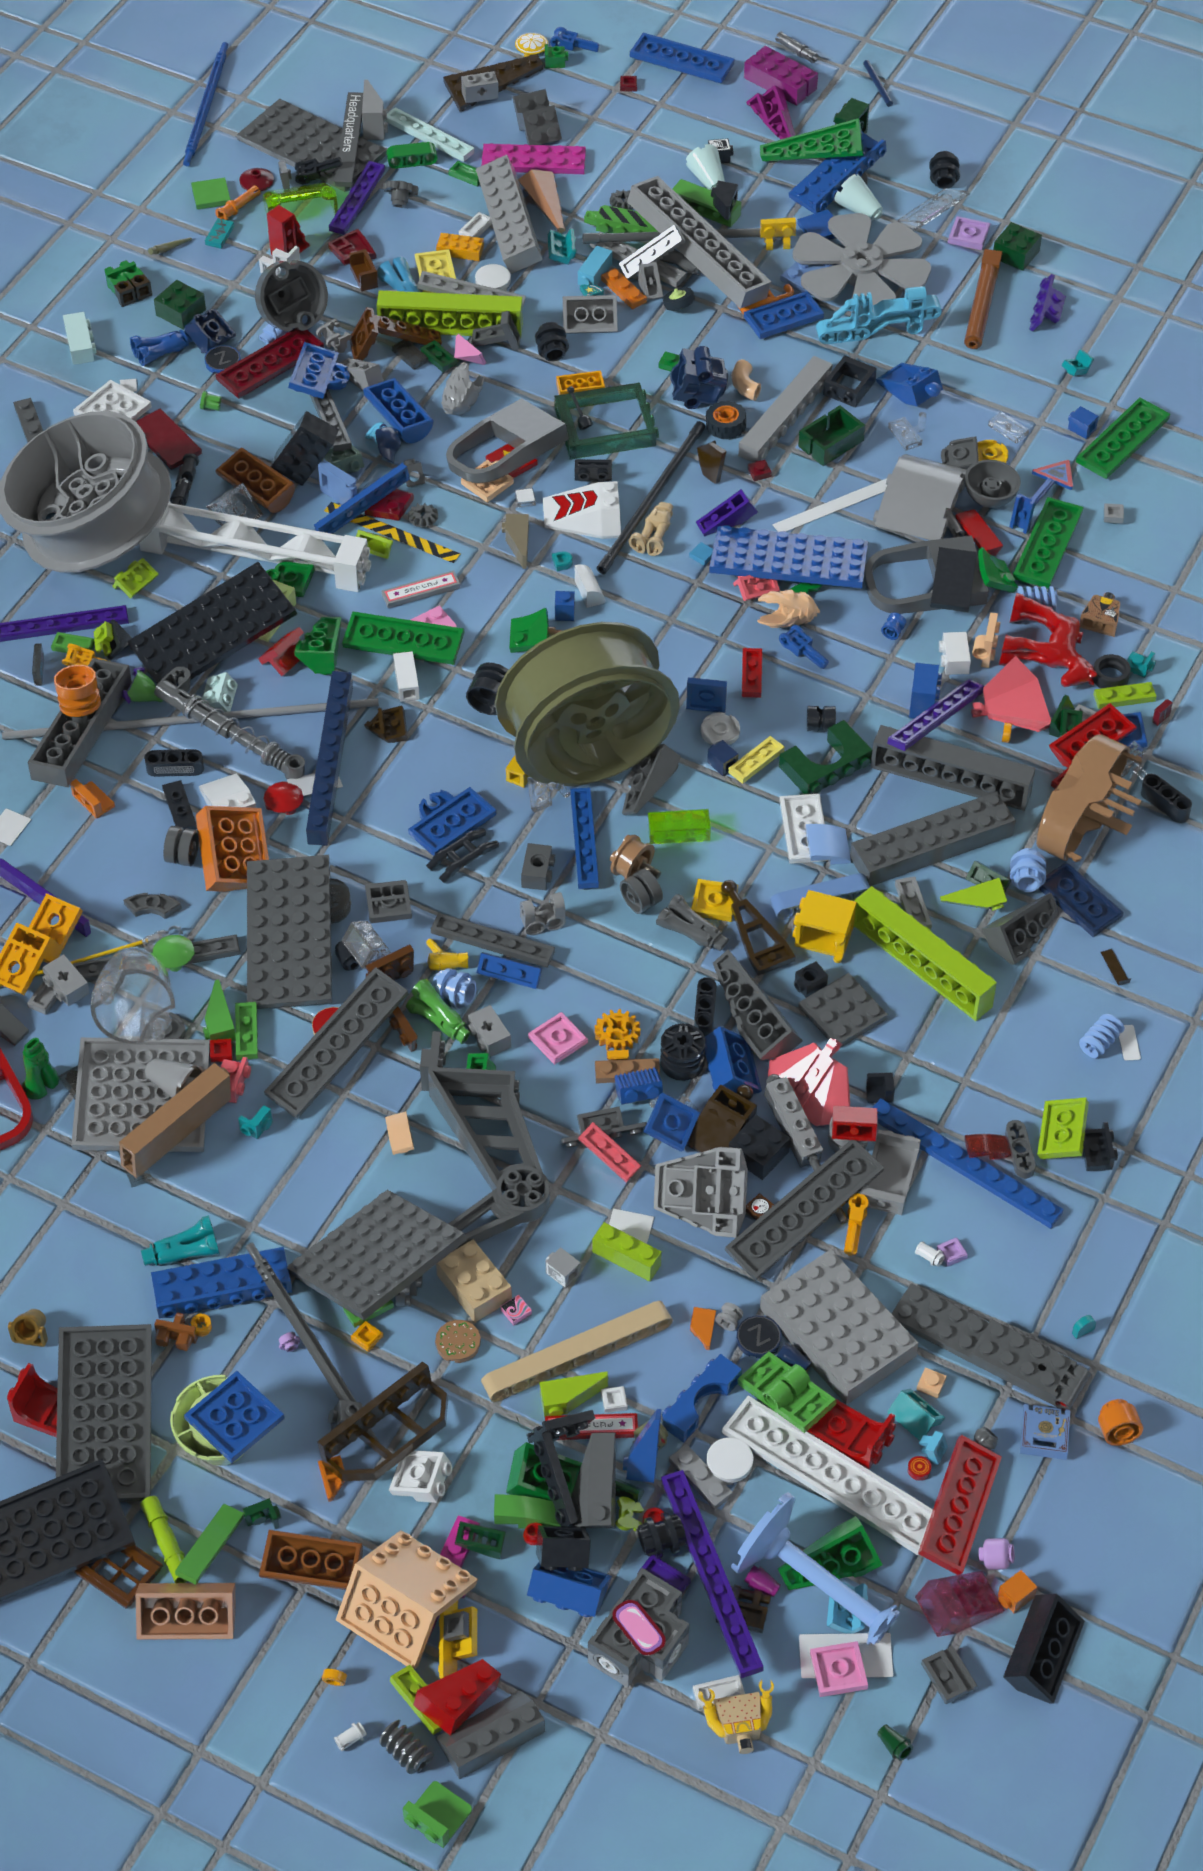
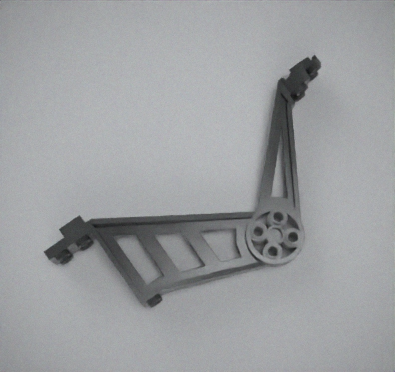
M432 1031L431 1049H422L420 1074L422 1091H429L431 1099L492 1189V1192L448 1224L463 1231L490 1210L498 1217L494 1221L465 1233L467 1240L459 1246L461 1247L473 1239L478 1244L514 1226L537 1220L543 1216L550 1204V1185L547 1177L542 1172L519 1107V1080H515V1071L443 1068L446 1065L445 1040L441 1039V1032ZM452 1096L501 1098L502 1107L457 1105ZM466 1118L507 1120L513 1137L476 1135ZM485 1149L518 1150L523 1163L510 1165L499 1171ZM423 1275L396 1295V1306H411L412 1296H417L418 1287L422 1288Z

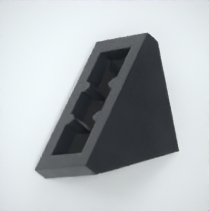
M114 619L109 622L112 624L113 640L110 641L112 652L107 656L109 660H112L129 646L127 641L132 639Z

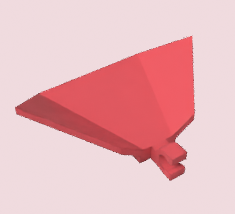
M1016 656L983 687L984 705L981 702L972 703L973 709H971L973 718L987 715L989 720L1011 723L1014 726L1037 732L1050 727L1051 718L1038 678Z
M830 1038L823 1050L816 1043H812L769 1060L768 1076L772 1074H777L781 1078L787 1076L808 1120L815 1126L830 1125V1120L833 1116V1106L850 1107L848 1067L832 1058L833 1054L840 1049L842 1043Z

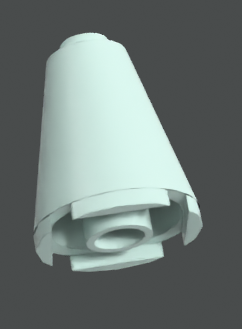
M706 144L705 148L700 149L697 147L689 153L686 158V165L707 189L712 190L713 187H716L718 180L725 182L716 146Z
M854 174L841 185L843 187L842 191H837L835 202L855 213L869 216L871 221L878 220L883 213V208L861 176Z

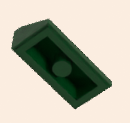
M1068 695L1063 696L1051 720L1049 735L1059 738L1061 711L1063 708L1075 710Z
M616 1478V1496L628 1497L635 1503L639 1502L644 1494V1490Z

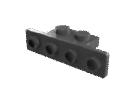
M620 1106L577 1115L580 1135L592 1122L612 1139L622 1137L621 1133L630 1132V1135L643 1133V1129H645L647 1122L624 1126ZM580 1135L562 1138L560 1143L561 1145L566 1144L567 1148L580 1145L578 1140Z

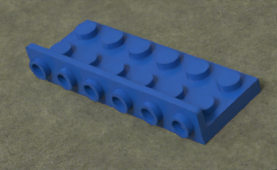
M861 131L864 156L826 158L788 193L789 198L814 214L824 211L835 200L837 191H842L843 187L841 185L854 174L862 176L880 157L885 155L887 152L886 141L882 139L878 142Z
M284 1247L259 1251L262 1258L268 1261L287 1293H293ZM249 1253L151 1272L159 1319L172 1318L176 1313L194 1314L201 1310L218 1309L221 1306L239 1305L252 1300L260 1301L273 1295L255 1268L256 1263Z

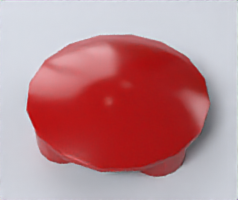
M282 781L268 787L263 799L267 810L292 815L302 804L304 796L302 789L297 785Z

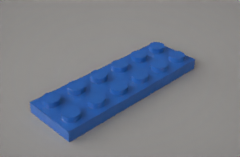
M644 32L630 50L631 58L718 83L723 82L735 62V59Z

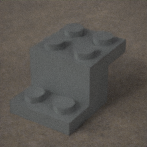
M546 89L512 96L519 130H525L528 145H540L562 139L555 105L549 106Z
M406 880L365 884L370 923L412 919Z

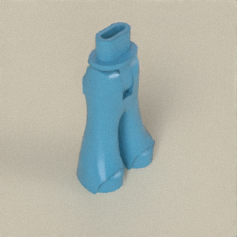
M404 257L394 258L393 267L390 261L383 262L378 267V279L389 284L393 290L420 292L411 276L408 262Z

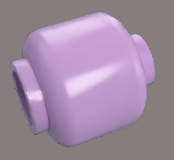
M989 1538L984 1541L983 1547H979V1560L984 1561L985 1567L989 1570H1005L1009 1568L1011 1563H1014V1546L1006 1538Z

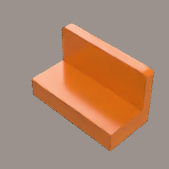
M77 779L71 782L72 795L96 819L115 807V803L93 781L88 782L84 786Z

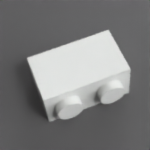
M943 633L942 641H939V652L943 653L941 655V667H945V674H969L971 660L967 633Z

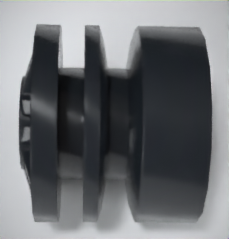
M489 662L483 663L477 668L473 681L466 692V699L473 709L483 714L497 715L495 708L497 690L508 669L500 664Z
M680 1023L670 1026L662 1034L660 1065L662 1071L668 1077L686 1081L694 1079L702 1072L705 1062L706 1040L703 1033L697 1027L691 1024Z

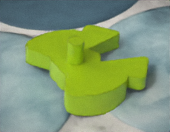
M620 1497L617 1500L620 1508L619 1518L615 1524L624 1531L631 1530L632 1528L634 1531H637L638 1526L643 1523L632 1518L633 1512L642 1513L644 1509L639 1502L635 1503L628 1497Z

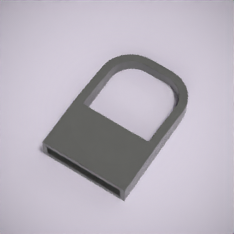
M521 398L480 421L453 441L446 452L448 467L453 473L469 482L485 483L497 480L567 441L569 438L566 424ZM493 436L515 448L493 465L482 469L469 468L456 460L462 453Z
M964 536L920 541L878 551L869 558L864 571V582L870 601L878 609L887 613L904 614L940 610L930 607L932 592L902 599L884 597L878 592L872 573L878 566L883 564L927 559L934 580L939 547L977 552L973 537ZM978 554L976 557L970 606L987 604L989 590L981 576Z

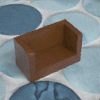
M363 249L350 253V270L361 292L378 288L377 270L367 250Z

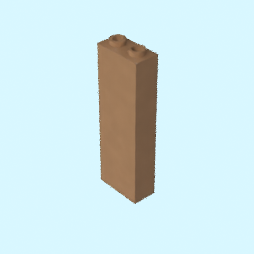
M213 1063L119 1141L121 1166L137 1179L231 1100L229 1072L225 1068H220L217 1064Z

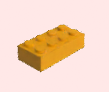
M441 233L436 251L449 249L452 258L480 261L484 248V238Z
M601 370L556 376V386L560 400L572 399L571 394L567 392V388L570 386L574 387L576 398L605 394V384Z

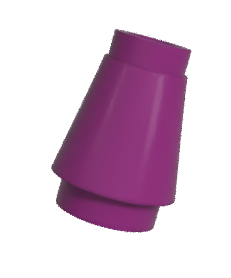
M753 1565L744 1582L749 1584L748 1587L762 1590L763 1593L772 1597L776 1595L781 1586L761 1566L758 1568Z

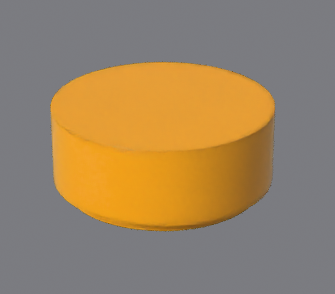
M1004 723L1002 742H1010L1011 723Z
M336 1669L323 1670V1682L334 1686L345 1685L346 1673Z

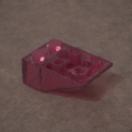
M982 1571L928 1580L915 1596L937 1637L956 1634L1005 1611Z

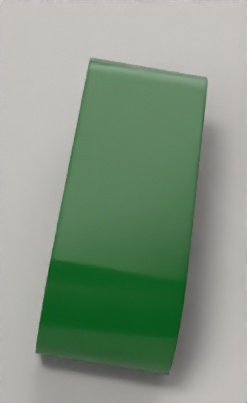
M432 142L393 145L386 151L388 164L393 169L432 165L438 159L436 147Z

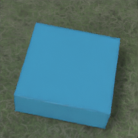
M700 542L689 553V557L705 566L711 560L713 548Z

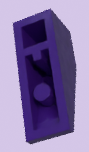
M740 489L697 520L696 524L702 534L707 536L716 533L719 526L733 527L742 524L757 514L758 511L749 497Z

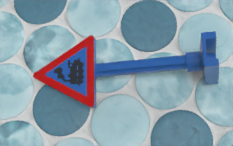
M1069 460L1032 470L1033 475L1046 481L1031 498L1022 494L1016 496L1010 528L1017 526L1024 529L1023 533L1027 534L1030 530L1036 504L1054 484L1069 490L1073 489Z

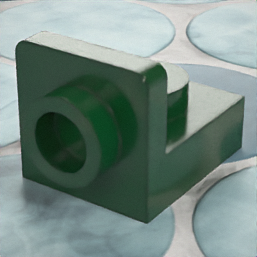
M270 1498L243 1508L247 1526L260 1525L270 1518L274 1529L279 1528L278 1519L281 1518L278 1506L272 1505Z

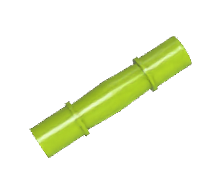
M149 1496L140 1503L147 1519L148 1527L154 1533L157 1544L165 1557L164 1563L168 1566L174 1582L186 1583L188 1582L187 1580L175 1575V1570L185 1558V1554L179 1548L176 1537L167 1522L168 1516L164 1513L158 1497Z

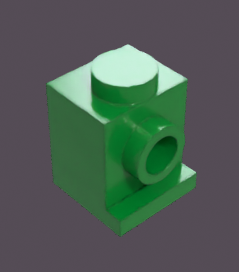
M545 44V68H565V61H568V51H565V46L548 47V44Z
M468 1053L466 1069L496 1070V1065L489 1059V1053Z

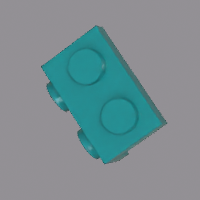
M570 228L567 235L550 230L547 234L549 259L568 265L570 260L574 259L577 252L574 229Z

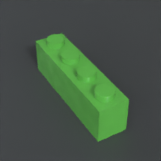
M680 179L672 188L702 217L732 227L741 216L742 202L738 200L735 203L729 220H725L713 206L712 190Z

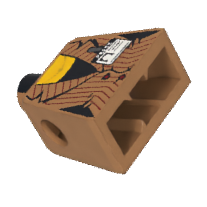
M1106 592L1103 596L1093 595L1081 614L1080 628L1115 637L1120 602L1114 600V594Z

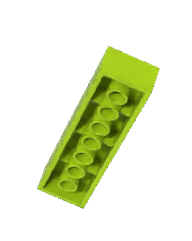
M382 290L378 292V316H385L405 323L435 329L440 332V335L459 334L461 336H472L473 329L501 324L502 312L509 311L520 336H522L523 309L522 297Z
M871 886L855 899L854 927L973 1020L977 1021L993 1007L997 982L992 976L981 971L975 963H971L963 957L959 951L950 947L944 939L937 937L928 927L920 924L914 916L906 913L897 903L889 900L881 891L876 890L874 887Z

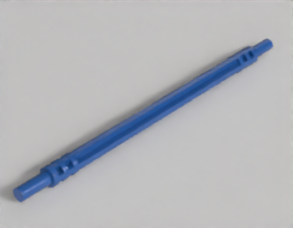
M223 42L220 51L217 52L185 149L184 166H189L192 156L195 155L227 57V42Z

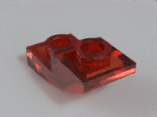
M996 1134L965 1135L964 1141L969 1158L989 1155L990 1160L1011 1157L1006 1136Z

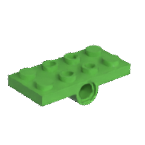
M769 1351L737 1379L739 1386L804 1433L836 1405V1399L811 1382L808 1373L801 1366L795 1364L790 1367Z

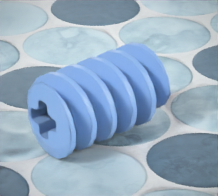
M1022 586L1018 587L1017 593L1032 598L1040 604L1052 605L1053 610H1056L1057 589L1054 591L1053 586H1049L1048 591L1045 586H1042L1040 592L1037 586H1034L1032 591L1030 586H1026L1025 590H1023Z
M1103 1014L1080 1039V1048L1089 1057L1098 1058V1055H1103L1105 1049H1108L1110 1044L1114 1043L1115 1039L1124 1031L1123 1023L1113 1015Z

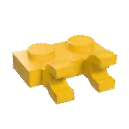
M796 218L761 219L760 237L764 238L766 250H773V237H782L783 249H790V236H796Z

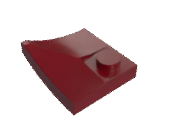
M359 229L327 243L330 251L345 266L350 264V253L363 249L367 250L371 259L377 258L372 246Z
M396 489L364 511L365 515L399 521L413 502L414 495L413 493Z

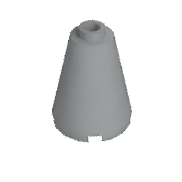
M155 1058L146 1065L145 1071L147 1078L172 1098L203 1073L205 1069L199 1065Z

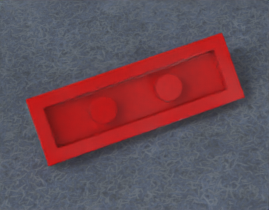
M743 648L742 697L761 698L762 648Z

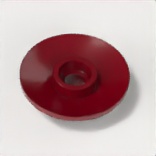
M251 168L241 174L239 182L245 190H249L255 185L258 189L254 192L258 190L261 192L272 186L274 176L267 169Z

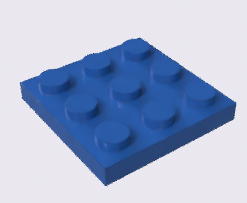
M238 1371L234 1372L184 1414L185 1420L231 1463L236 1461L285 1419L284 1414Z

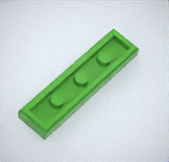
M223 1504L175 1570V1575L196 1585L241 1523L244 1513Z

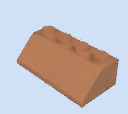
M139 1583L136 1591L137 1640L233 1639L236 1609L235 1583H197L196 1585L193 1583Z

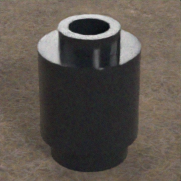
M342 940L336 944L335 955L342 967L348 971L357 969L362 962V958L354 944L348 940Z

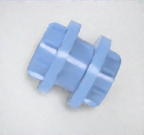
M1032 848L1022 849L1012 856L1010 860L1011 883L1018 890L1024 892H1033L1039 889L1046 881L1045 857L1039 851Z
M447 968L444 971L438 972L432 981L433 987L447 1005L450 1002L453 1008L461 1009L464 1006L467 1007L475 998L477 986L469 973H457L456 970Z

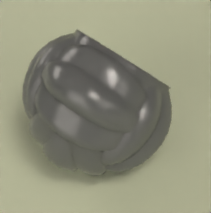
M982 1427L976 1430L973 1441L992 1450L997 1445L998 1437L987 1427Z

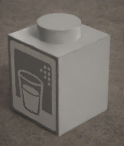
M561 1247L556 1252L550 1253L546 1258V1274L564 1288H567L581 1274V1263Z

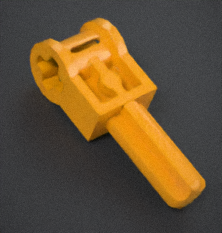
M68 644V652L65 659L62 660V664L66 666H88L92 658H101L95 657L96 654L92 650L75 644Z
M856 1193L849 1198V1208L847 1211L849 1222L844 1246V1253L848 1254V1256L857 1254L862 1222L867 1217L868 1199L860 1193Z

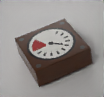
M759 1193L746 1205V1212L757 1220L774 1204Z

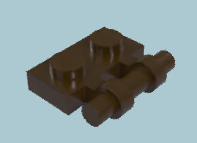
M734 1584V1587L731 1586L748 1630L763 1633L768 1607L759 1605L760 1603L770 1604L771 1595L762 1593V1590L755 1589V1591L742 1589V1586ZM739 1598L751 1600L752 1604L738 1600Z

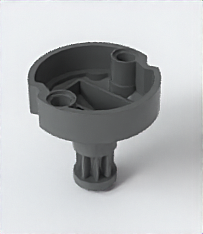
M292 260L290 264L286 261H277L268 266L259 277L255 289V301L262 318L274 328L289 332L293 328L304 331L314 326L323 316L328 302V291L324 278L312 265L298 260ZM280 267L281 271L280 274L277 276L275 272L276 269ZM304 315L307 316V322L305 324L302 323V317Z

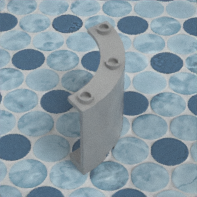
M908 454L899 456L892 474L887 476V487L879 511L876 510L873 517L875 526L928 540L944 539L950 520L947 514L949 510L954 509L958 493L965 489V474L967 470Z

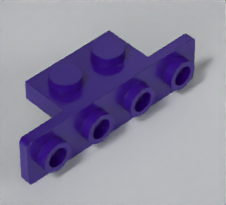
M1053 274L1048 278L1045 277L1039 285L1041 288L1036 296L1037 302L1033 307L1034 313L1030 319L1029 330L1031 331L1035 330L1043 322L1044 316L1055 324L1060 320L1066 296L1052 287L1055 278Z

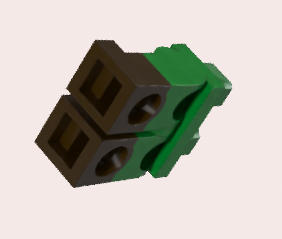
M125 260L115 269L111 266L104 269L107 286L116 295L121 307L136 302V299L139 301L152 296L150 280L136 267L134 261L129 263Z

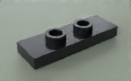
M179 780L162 785L174 825L183 827L184 830L186 828L197 829L182 781Z

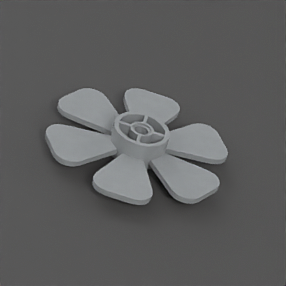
M862 213L837 215L828 221V229L845 246L844 249L814 232L802 234L793 249V259L800 264H840L808 271L802 275V287L821 301L836 299L847 283L855 286L853 295L857 294L860 296L861 293H864L867 296V292H871L873 305L882 300L896 299V294L881 279V275L904 289L925 286L931 273V265L928 261L918 258L883 259L919 250L922 246V238L905 224L893 222L883 229L873 244L867 243L871 219Z

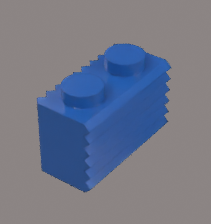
M655 1067L653 1069H645L644 1071L641 1069L640 1072L637 1070L632 1073L615 1075L616 1093L621 1105L655 1099L663 1092L662 1080Z

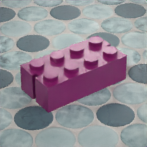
M767 46L761 48L756 52V55L751 56L744 63V78L765 90H769L776 85L783 89L785 100L796 106L806 99V96L811 95L817 90V72Z

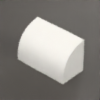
M575 565V583L586 607L604 604L605 597L592 569L586 565Z

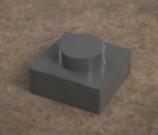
M461 1611L444 1616V1640L450 1642L469 1637V1613Z

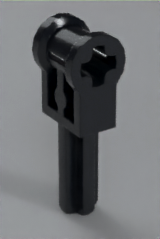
M336 157L318 162L314 158L308 161H299L294 166L297 173L295 181L298 184L304 185L312 180L321 178V172L341 167L343 165L341 157Z

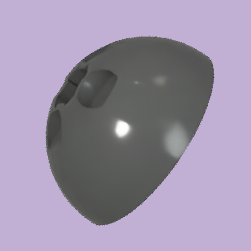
M997 460L978 461L972 464L965 474V487L969 496L977 504L988 508H997L1008 504L1017 495L1021 484L1016 470L1010 465Z

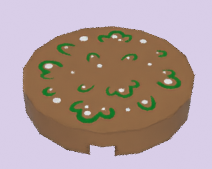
M453 1320L445 1323L438 1330L435 1340L438 1354L443 1359L455 1361V1363L466 1362L476 1356L481 1343L478 1329L472 1323L465 1320Z

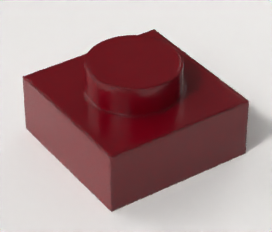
M765 459L748 464L747 469L754 482L772 477V471Z

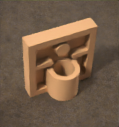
M486 460L475 469L489 467L496 463L498 460H496L493 463H491L489 460ZM507 474L497 480L485 483L469 482L461 478V484L488 503L514 484V478Z
M990 612L986 635H979L974 641L972 654L975 658L982 660L981 667L989 668L990 660L994 661L996 649L993 648L997 647L999 636L995 635V633L999 634L1001 623L997 622V613Z

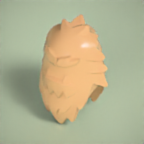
M793 590L770 591L758 598V601L779 604V608L775 612L761 616L757 620L758 623L767 625L770 628H785L793 625L807 624L814 617H817V613H820L814 599L806 592L795 593Z

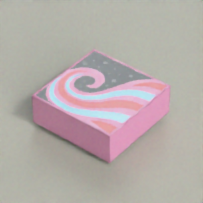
M520 1295L515 1296L500 1306V1310L513 1326L532 1314V1310Z

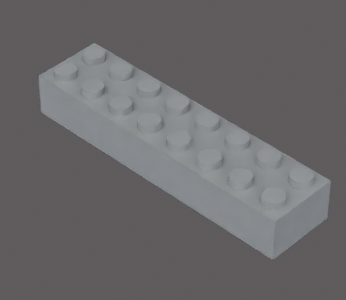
M508 155L476 168L500 252L509 272L513 274L543 260L517 174Z

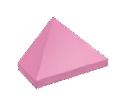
M458 334L456 336L454 358L485 365L486 361L482 353Z

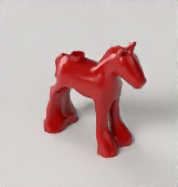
M1016 592L1009 623L1026 620L1036 621L1045 625L1052 634L1049 642H1038L1023 637L1006 635L999 665L1006 666L1016 656L1019 660L1034 661L1050 668L1066 667L1069 670L1061 677L1063 687L1081 685L1086 682L1093 686L1094 680L1092 677H1096L1097 673L1094 671L1093 665L1075 650L1076 644H1081L1083 632L1079 631L1080 623L1078 619L1059 614L1052 607L1040 604L1032 598L1025 597L1023 594Z

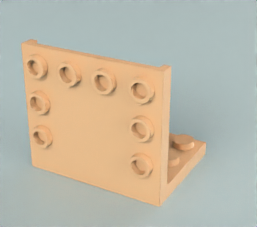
M400 1530L355 1563L336 1621L405 1666L411 1665L413 1669H416L419 1666L436 1617L476 1586L478 1579L467 1570L452 1563L448 1558L433 1551L429 1546L417 1541L410 1534Z

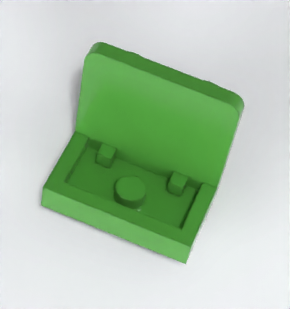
M437 1781L429 1785L415 1804L408 1801L402 1808L405 1823L409 1827L419 1830L430 1842L437 1843L442 1848L446 1846L472 1812L470 1804Z

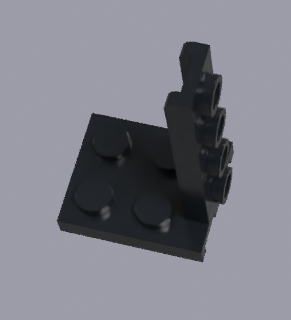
M593 1410L543 1421L542 1426L535 1427L533 1429L534 1432L526 1434L528 1442H534V1452L539 1457L541 1474L546 1479L548 1496L553 1501L556 1510L555 1518L560 1526L570 1527L577 1522L578 1518L553 1441L560 1439L559 1436L566 1435L567 1438L580 1434V1430L588 1428V1424L596 1419Z

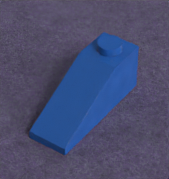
M656 1409L630 1447L629 1456H624L623 1470L627 1471L626 1480L654 1483L662 1409Z

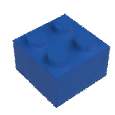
M915 663L909 718H916L938 702L935 701L939 700L940 686L937 685H941L942 673H938L939 665Z

